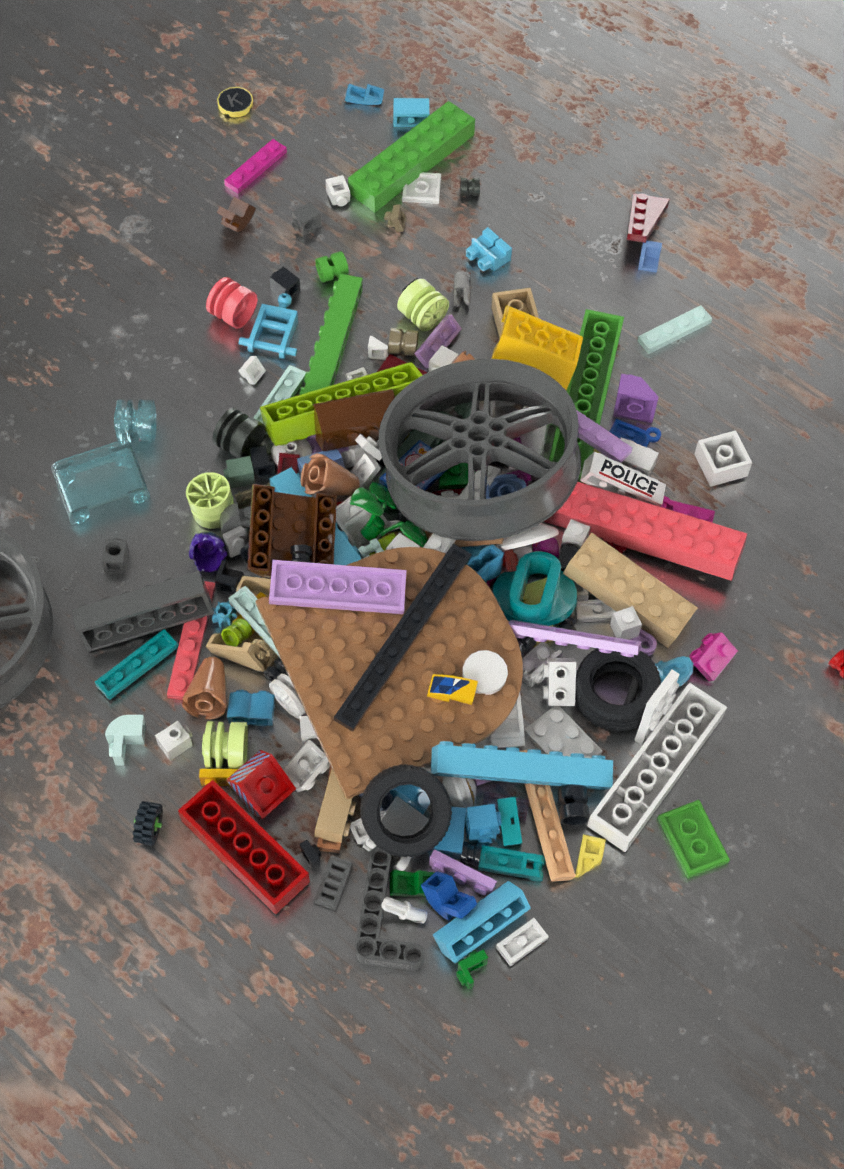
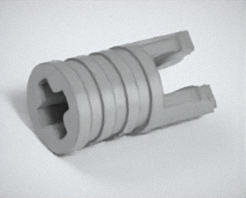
M461 271L454 275L453 305L455 307L460 306V297H464L466 305L470 304L471 275L468 272Z

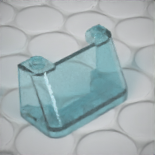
M120 440L59 460L51 466L57 489L71 525L85 522L90 515V509L125 497H129L131 502L138 504L151 499L136 454L129 440Z

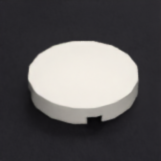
M488 650L477 651L466 659L463 666V678L478 681L475 693L491 695L498 692L505 685L508 676L507 665L497 653Z

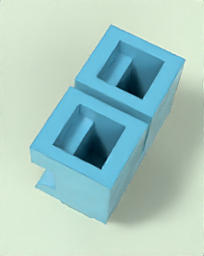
M488 227L482 231V235L479 238H472L471 246L466 249V257L468 259L474 260L477 257L479 258L478 267L483 272L489 268L495 271L511 261L512 247L501 238L499 239V236Z

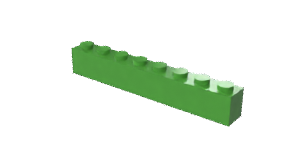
M340 274L338 281L334 282V295L330 296L328 303L330 308L329 311H325V324L320 326V339L315 342V355L310 358V371H307L305 374L304 383L306 384L305 387H301L299 395L335 384L362 295L363 278Z

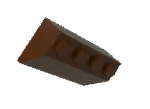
M383 390L313 404L316 441L322 451L359 445L355 439L360 434L366 439L370 436L375 441H378L383 416L395 398L393 390Z

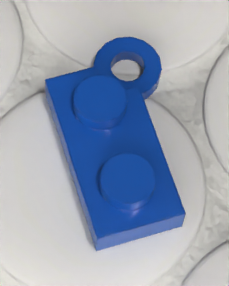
M619 419L615 420L609 431L619 439L622 437L632 440L646 448L650 442H658L661 438V431L658 428L650 427L645 431ZM650 433H655L657 436L652 437Z

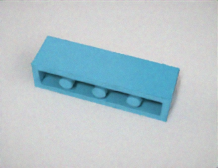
M507 881L480 900L468 915L462 919L456 917L435 932L433 937L441 952L452 962L456 963L530 910L531 907L523 891L510 881Z

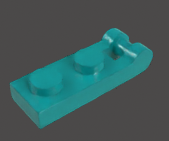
M482 845L478 870L541 882L544 876L542 866L545 865V856ZM532 863L533 869L526 868V864Z

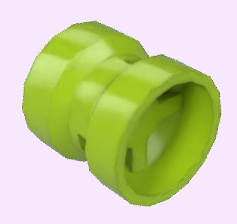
M237 619L232 625L223 629L222 639L226 645L237 647L242 641L247 640L252 635V628L246 620Z

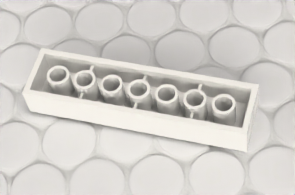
M689 683L591 814L587 826L626 852L722 720L727 707Z

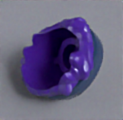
M211 531L195 534L190 544L189 558L194 561L198 571H218L221 561L226 560L227 548L224 541L219 535Z

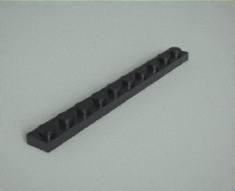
M452 544L335 714L334 721L352 732L356 729L471 559L472 554Z

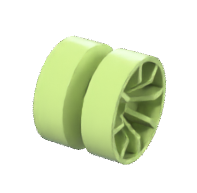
M203 473L193 478L186 489V497L194 520L204 528H220L221 513L226 507L235 503L227 479L218 473Z

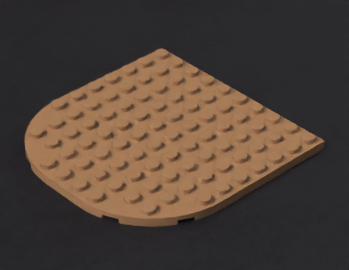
M401 547L376 553L346 566L406 570L405 614L446 553L422 547ZM468 565L465 566L353 732L334 721V716L404 614L269 604V595L255 600L258 611L346 800L364 793L366 786L373 780V777L389 767L406 764L422 768L431 764L432 747L440 744L441 741L453 742V746L461 747L464 743L475 745L492 735L508 718L518 699L523 677V662L518 641L489 586ZM488 650L497 653L507 665L508 676L505 685L498 692L491 695L475 693L472 705L451 699L449 702L427 697L433 674L463 678V666L466 659L477 651Z

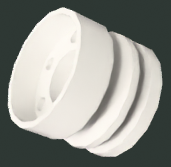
M280 674L277 677L278 680L275 679L269 684L270 690L279 704L289 714L300 719L299 716L305 715V709L289 675Z

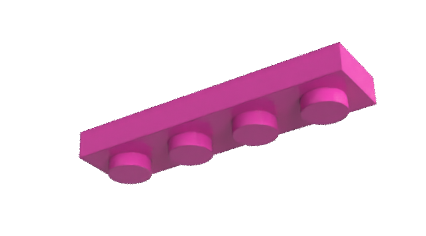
M272 139L224 180L225 186L239 194L285 155L287 147Z

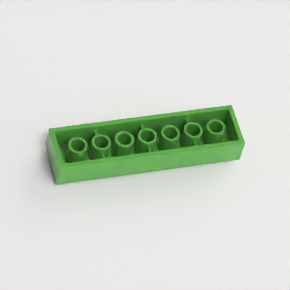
M446 102L348 177L350 195L374 213L400 194L406 184L408 186L420 176V173L428 172L474 136L475 118L452 102Z

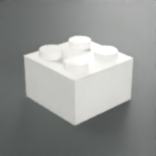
M736 430L702 439L697 443L694 455L710 487L748 476L752 461Z

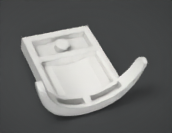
M350 496L336 507V522L341 530L346 533L353 546L357 548L360 546L365 547L369 544V541L362 536L360 531L369 521L372 514L359 506L350 505ZM383 514L380 516L385 522L384 529L400 522L399 520L387 521Z

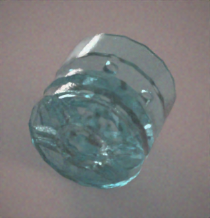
M124 399L117 400L114 413V428L118 442H125L126 436L128 442H133L135 433H137L140 442H155L157 415L154 400H139L137 409H135L132 399L127 401V405Z

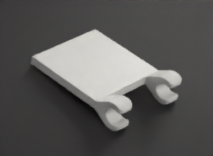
M398 796L395 797L381 818L386 829L400 836L415 834L422 830L429 820ZM370 837L363 844L367 851H371L376 846ZM400 857L394 864L393 870L404 871L412 857Z

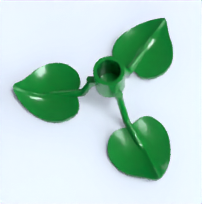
M372 482L369 490L360 487L352 494L350 505L359 506L372 514L369 521L360 531L362 536L368 541L377 538L379 534L384 536L387 532L397 527H400L405 536L422 548L429 540L426 532L409 520L405 523L400 521L384 529L385 522L380 516L384 513L385 508L388 505L392 509H397L388 488L377 482Z

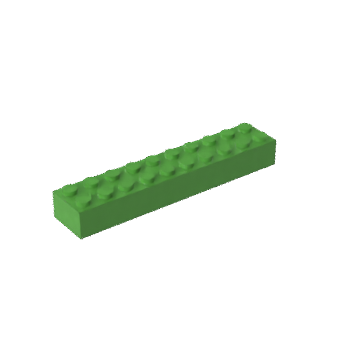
M586 309L580 331V336L583 337L576 369L566 391L571 397L576 410L600 425L624 317ZM558 426L549 460L552 462H558L564 454L565 441ZM577 438L581 456L578 482L584 483L580 481L584 461L594 452V448L580 438Z

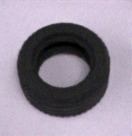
M596 648L583 659L577 670L575 690L577 707L591 724H595L600 729L611 730V732L633 730L635 727H639L647 702L661 684L658 668L643 651H640L634 657L622 656L621 652L603 653L599 651V648ZM621 671L633 676L639 683L641 694L637 699L628 704H610L599 697L595 692L593 684L599 676L606 672Z
M404 764L389 767L373 777V780L370 781L366 786V790H364L360 814L365 831L377 847L394 856L413 857L429 852L430 849L435 848L442 841L451 824L452 806L445 786L437 777L421 767ZM401 785L420 787L426 792L431 804V814L427 824L422 830L413 835L400 836L391 833L384 827L381 821L380 808L384 797L390 790Z

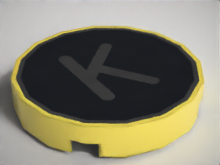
M231 87L225 89L217 98L218 109L224 115L225 113L229 114V117L244 116L253 107L252 95L244 88Z

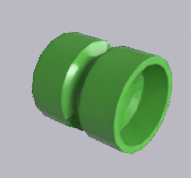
M342 251L331 254L329 258L323 256L315 259L317 273L323 283L333 280L334 276L339 278L340 274L349 275L348 264Z

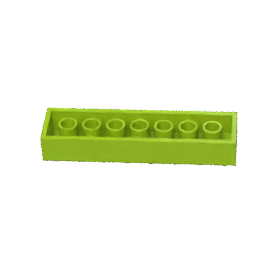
M412 362L261 406L262 421L274 445L283 446L289 442L298 439L303 440L308 436L315 435L313 404L389 389L393 390L396 397L405 387L421 377L422 374Z

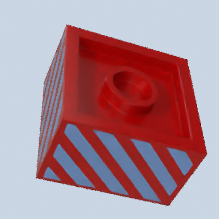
M259 750L226 779L249 812L261 819L265 818L296 790V787L274 756L262 750Z

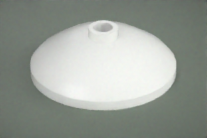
M541 523L527 531L504 538L503 544H497L496 547L501 551L514 549L558 535L559 532L555 527Z

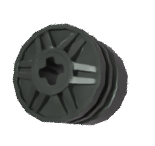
M230 408L221 416L216 424L212 441L214 445L222 448L224 451H230V454L236 458L250 456L249 448L262 444L266 427L252 417L248 418L247 414L237 408Z

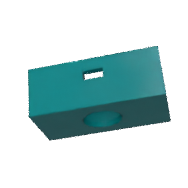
M516 797L497 799L498 812L501 815L503 846L522 845Z

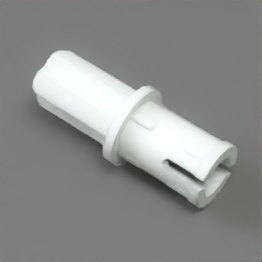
M385 897L381 907L384 911L398 915L401 920L408 919L422 925L427 919L426 910L414 907L408 901L401 902Z

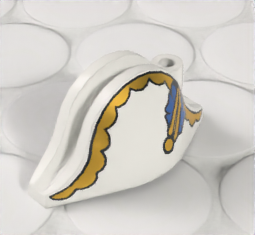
M443 777L442 784L445 786L451 804L454 807L467 809V807L475 806L476 784L473 779Z

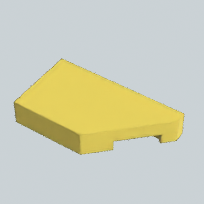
M583 834L575 877H580L601 864L606 839Z

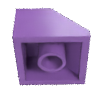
M621 374L613 417L652 423L658 396L642 377Z

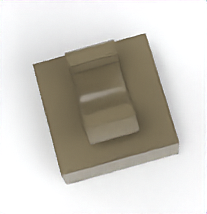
M401 204L394 205L392 212L385 213L384 220H388L387 226L395 227L396 232L404 231L407 217Z

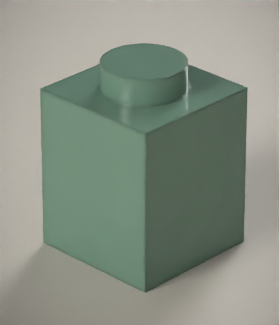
M250 456L226 460L227 468L223 469L224 477L230 482L231 488L255 484Z

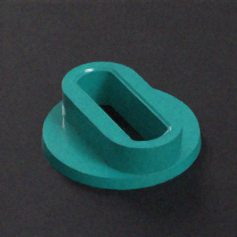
M542 551L530 552L522 556L517 566L506 570L497 578L492 590L508 621L515 620L545 626L558 624L568 618L575 610L578 600L576 586L561 571L560 561L554 555ZM535 573L547 575L541 603L535 605L523 603L529 576Z

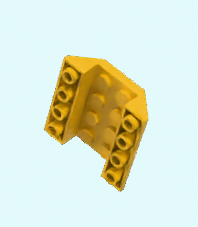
M506 305L501 321L504 322L500 340L493 351L491 359L509 360L534 367L551 376L567 390L577 366L583 337Z

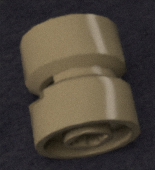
M391 328L388 353L400 354L403 351L405 355L416 356L419 331L407 330L404 333L402 329Z

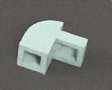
M123 715L113 720L107 727L105 736L108 744H110L109 756L113 757L115 765L125 764L126 744L144 745L146 732L144 715Z

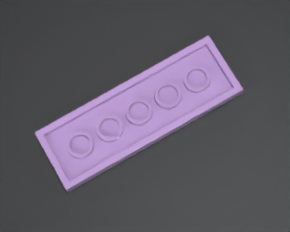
M273 560L269 604L404 614L406 570Z

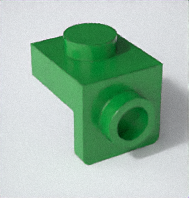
M484 949L479 952L474 950L467 954L464 960L458 962L457 978L461 985L466 984L468 990L474 986V980L470 973L487 965L488 956Z

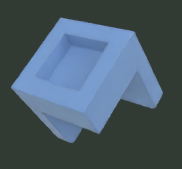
M653 241L643 242L638 270L657 272L662 243Z

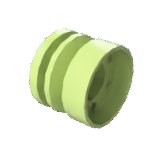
M418 279L408 285L402 292L397 308L408 319H411V322L421 331H429L445 317L449 308V301L425 279Z
M207 721L202 739V755L205 768L212 769L215 759L216 768L221 769L224 759H227L229 769H239L247 762V722H231L229 732H225L223 722H218L217 732H215L214 721Z

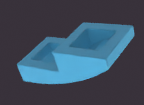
M348 84L345 101L361 105H379L383 100L384 89L367 84L366 89Z

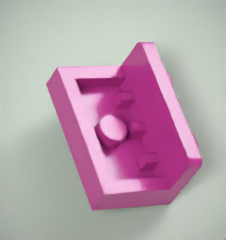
M722 632L707 634L702 639L703 643L700 647L690 654L693 666H696L708 682L714 681L738 652Z

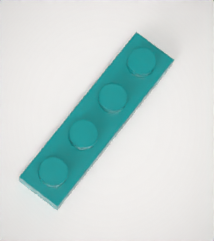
M163 629L96 680V687L108 700H111L178 648V643Z

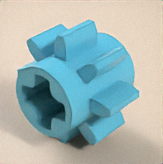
M229 601L218 602L216 608H213L212 622H218L220 628L230 626L232 621L237 618V610L231 607Z

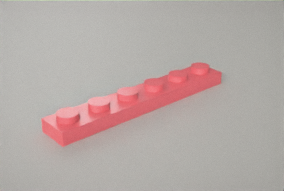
M204 581L209 591L211 602H213L216 585L214 582ZM209 615L186 622L183 625L167 691V697L170 699L183 700V696L196 674Z

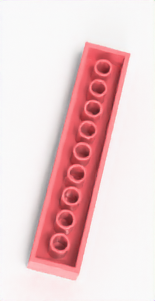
M577 482L574 491L564 505L544 521L566 529L570 520L573 519L590 526L589 536L593 533L597 537L603 538V541L613 542L622 547L624 546L731 581L747 538V533L581 482Z

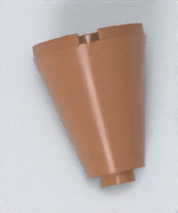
M316 453L310 457L311 461L308 464H304L301 472V486L305 487L306 491L304 492L312 496L315 493L352 496L354 491L360 487L359 478L323 454Z
M208 657L202 661L183 696V708L194 717L198 718L199 715L206 716L205 719H216L224 715L227 708L224 663L217 657Z

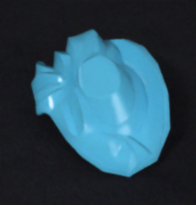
M681 656L667 662L659 661L655 663L659 671L661 683L671 670L680 674L677 681L680 684L679 686L687 682L693 673V662L689 657Z

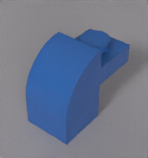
M436 871L421 885L429 904L440 916L447 920H450L453 916L462 919L477 905L475 897L458 891L454 879L450 875Z

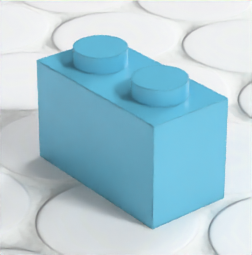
M394 98L393 127H415L430 115L429 98Z

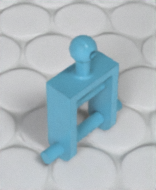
M287 293L280 294L278 297V307L262 304L249 339L240 337L239 345L248 346V352L254 353L256 348L277 352L281 359H285L287 355L296 356L297 349L290 347L298 324V311L286 309L292 302L291 296ZM263 327L285 331L281 345L259 341Z

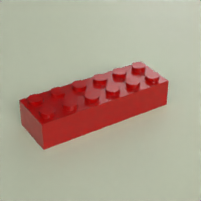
M213 779L178 810L181 821L275 915L310 883L309 873Z

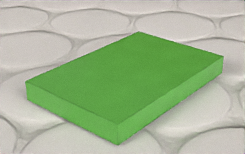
M700 800L658 815L657 819L687 879L730 862Z

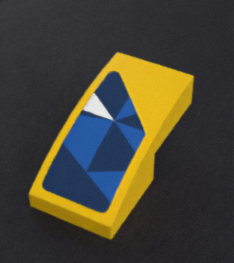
M433 674L427 697L449 702L451 699L472 705L478 681L457 676Z

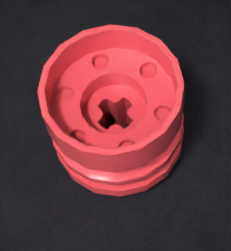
M223 277L211 289L207 298L206 309L213 316L223 319L225 323L238 329L246 325L254 314L258 301L257 294L241 286L231 278Z

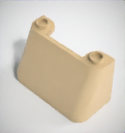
M242 576L236 592L246 586L255 596L260 592L268 596L270 594L271 579ZM257 632L249 639L242 641L237 647L226 645L221 633L213 634L206 645V648L216 656L264 672L267 667L272 666L274 660L278 657Z

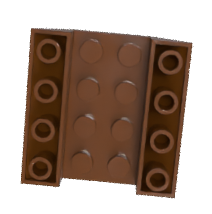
M252 485L248 571L262 577L271 578L273 560L291 561L293 559L290 554V547L292 545L311 546L312 555L309 559L311 563L334 565L337 495L315 493L312 497L274 492L275 487Z

